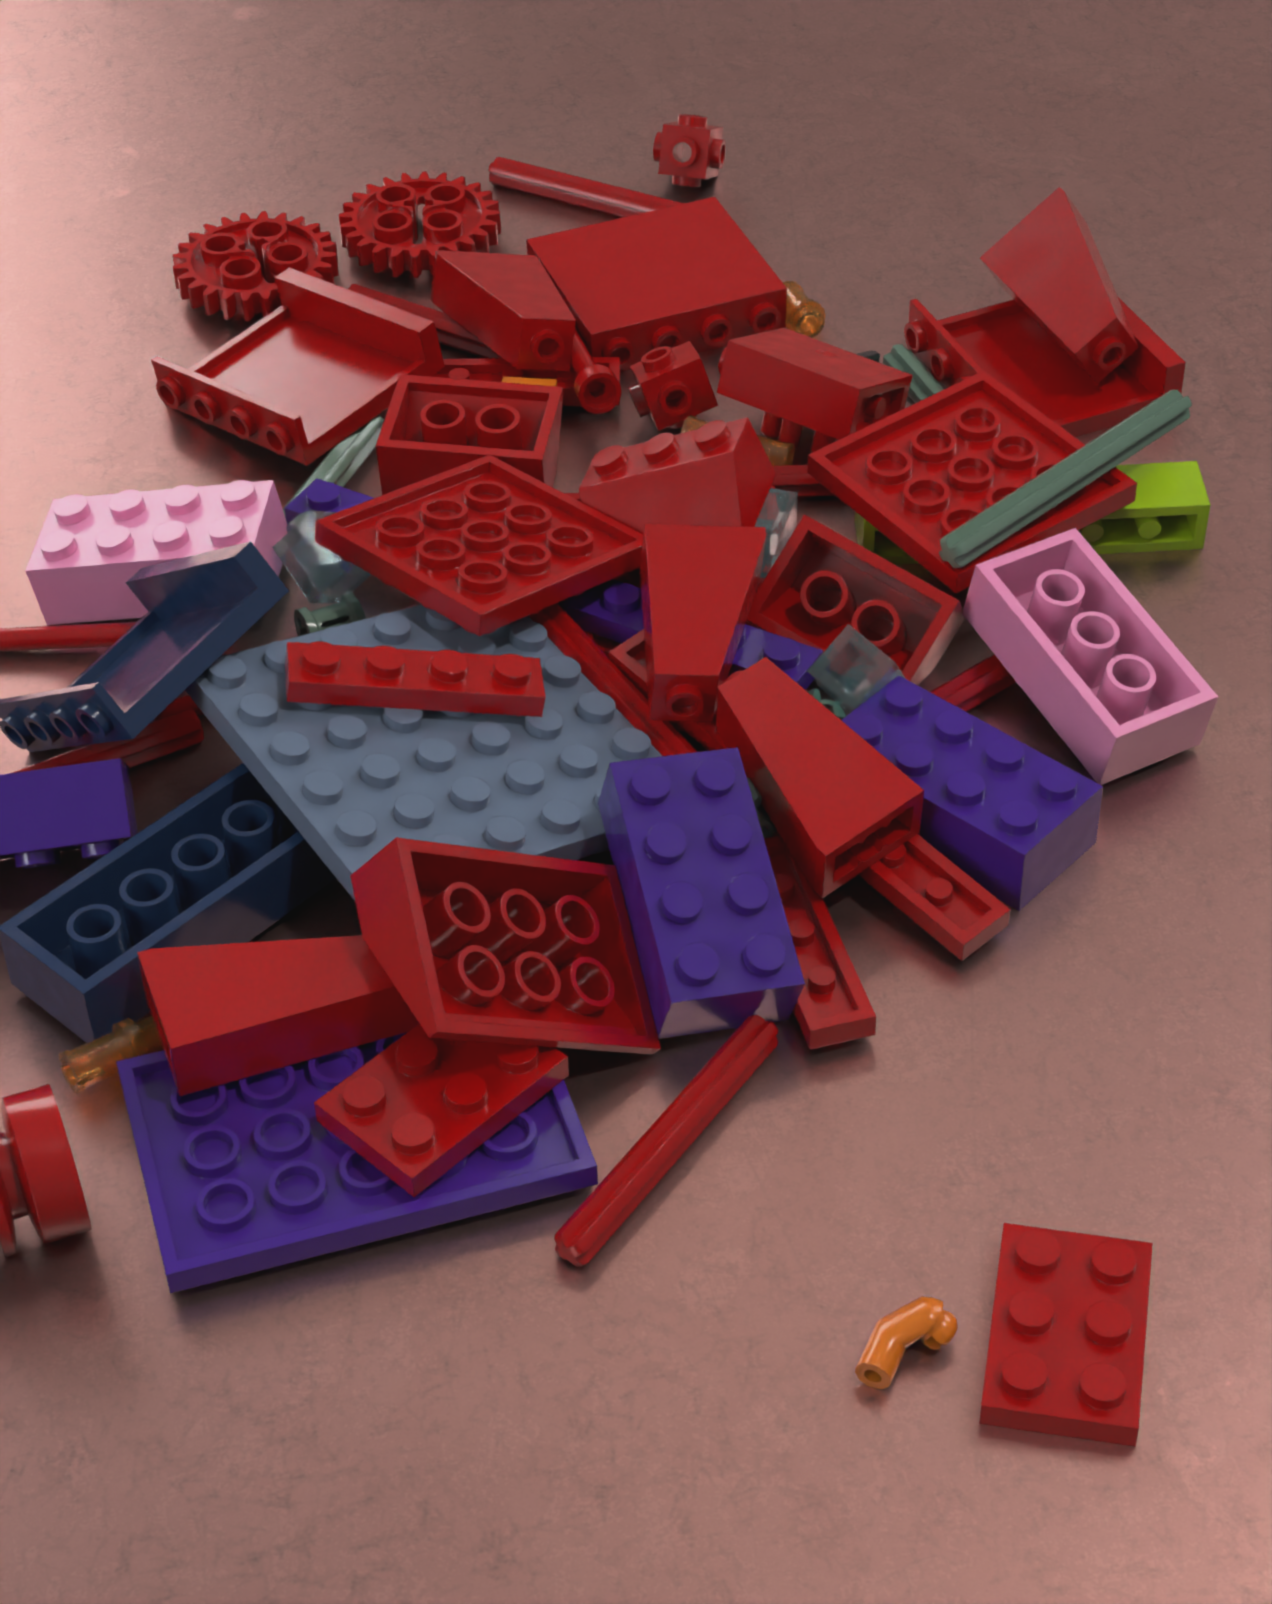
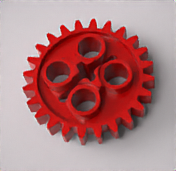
M423 171L418 179H412L407 173H402L401 181L394 182L387 177L383 178L382 187L367 184L366 194L354 192L352 194L353 202L344 203V213L339 214L342 247L347 248L348 257H358V263L361 267L373 263L375 273L392 268L393 277H398L405 270L411 271L414 278H418L422 270H429L433 274L436 250L490 253L489 246L498 245V235L501 234L499 202L492 199V192L490 190L481 191V183L479 182L466 186L464 176L449 181L445 172L438 175L436 179L429 178L427 171ZM425 204L422 212L423 241L420 244H416L418 240V206Z
M262 211L256 219H250L246 213H241L239 221L235 222L222 217V226L216 227L204 224V234L190 232L188 234L189 243H179V253L173 254L176 289L180 291L181 299H190V305L193 309L205 306V313L208 316L222 310L225 320L231 319L236 313H243L245 321H250L255 313H262L265 317L282 306L275 277L289 267L333 284L334 277L339 276L336 242L331 241L330 232H320L319 223L306 226L305 217L303 216L287 221V213L285 212L279 214L275 219L268 218L266 211Z

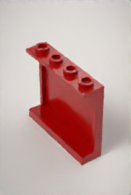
M716 197L526 239L527 255H536L576 319L575 327L588 345L590 355L592 357H620L621 372L631 370V365L641 362L642 356L655 348L663 346L674 348L690 341L697 353L727 347L728 340L786 328L787 287Z
M290 267L275 277L282 306L187 369L158 356L151 359L158 381L156 389L165 405L306 466L386 410L390 405L400 374L432 377L445 367L434 321Z
M1119 297L1118 299L1139 348L1098 384L1014 299L936 320L918 299L910 300L909 323L904 327L905 341L908 349L925 363L937 381H941L948 388L973 375L986 371L1074 437L1114 427L1170 390H1178L1182 394L1186 362Z

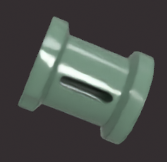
M353 592L342 595L339 603L313 611L303 607L296 609L294 612V622L298 636L366 619L361 603Z

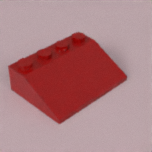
M396 837L350 875L362 937L429 1038L651 1055L661 1049L616 865Z

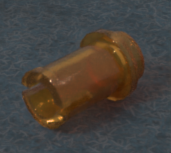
M783 282L787 287L786 328L811 338L816 337L821 333L825 325L826 315L824 308L819 302L809 299L797 282Z

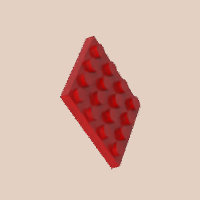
M986 371L973 375L808 454V474L955 593L970 587L976 564L1074 528L1080 530L1134 502L1137 482L1114 467L964 567L953 568L948 561H943L939 555V551L942 549L940 544L941 538L1085 446L1084 443Z
M490 454L315 521V542L335 553L342 560L352 563L377 577L382 583L392 586L417 600L422 606L434 610L457 623L467 632L478 636L493 633L500 627L528 615L537 614L546 607L569 597L581 595L592 587L613 578L622 577L627 572L639 568L643 534Z

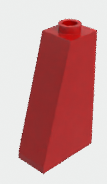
M1060 187L980 257L1000 286L1097 384L1139 348L1087 222L1065 191Z
M436 250L431 301L435 306L516 369L570 371L576 319L536 255Z
M644 524L640 579L650 720L713 722L717 711V687L728 678L760 582L766 542V527Z
M764 657L743 671L734 672L723 684L717 687L716 730L727 748L738 747L746 777L750 778L761 794L763 808L809 884L819 896L824 898L919 834L924 789L767 657Z
M362 935L152 948L137 952L146 1001L179 1096L409 1032L419 1024L364 941Z

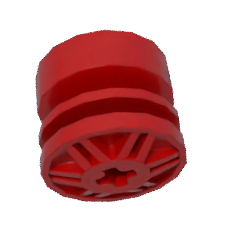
M50 1084L2 1097L1 1112L4 1131L0 1132V1243L4 1256L16 1254L14 1219L27 1215L44 1244L92 1230L70 1144Z

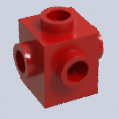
M679 114L678 122L663 124L662 132H657L653 146L654 161L659 162L658 174L672 175V184L689 187H701V179L718 176V171L723 168L726 156V141L722 139L723 127L707 125L708 117L691 114ZM684 143H687L692 151L688 161L682 160Z
M690 341L674 348L668 346L655 348L644 354L641 362L630 366L637 384L628 387L637 413L640 418L649 414L658 431L665 428L678 429L692 423L698 414L719 406L701 357Z

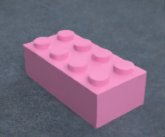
M237 480L229 484L199 487L181 485L173 489L142 492L125 490L117 494L96 496L70 495L62 499H53L25 571L47 625L142 618L148 613V610L126 584L141 568L251 541L279 577L291 534L274 480L256 482Z
M1076 528L975 565L962 613L963 616L1098 784L1103 785L1200 745L1218 695Z

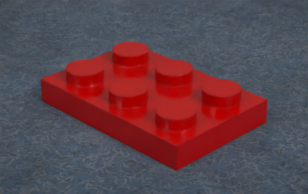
M418 1024L314 1102L316 1120L415 1197L568 1077V1056L555 1047L429 1038L421 1025Z
M1010 1223L1003 1224L979 1424L1136 1447L1140 1420L1153 1243Z

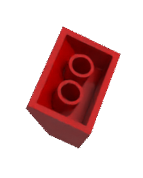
M400 374L376 443L382 495L489 454L553 487L557 473L563 387Z
M748 417L726 423L723 420H715L697 430L677 435L662 433L644 443L628 447L613 445L601 450L593 457L579 487L580 502L641 534H644V524L754 527L776 472Z
M804 514L756 592L747 621L764 631L823 650V665L875 694L898 675L919 685L937 666L965 617L962 614L963 608L961 603L956 598Z

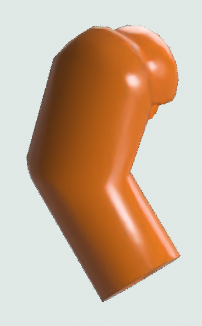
M921 1296L880 1318L876 1322L856 1365L855 1373L858 1379L875 1389L888 1388L892 1383L906 1349L919 1339L922 1340L924 1345L933 1350L940 1349L942 1345H947L954 1337L958 1328L956 1316L943 1309V1301L933 1297Z

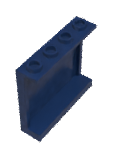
M251 541L143 567L126 584L148 610V613L66 688L0 699V718L2 719L0 721V728L13 744L21 749H27L29 752L134 739L289 590Z

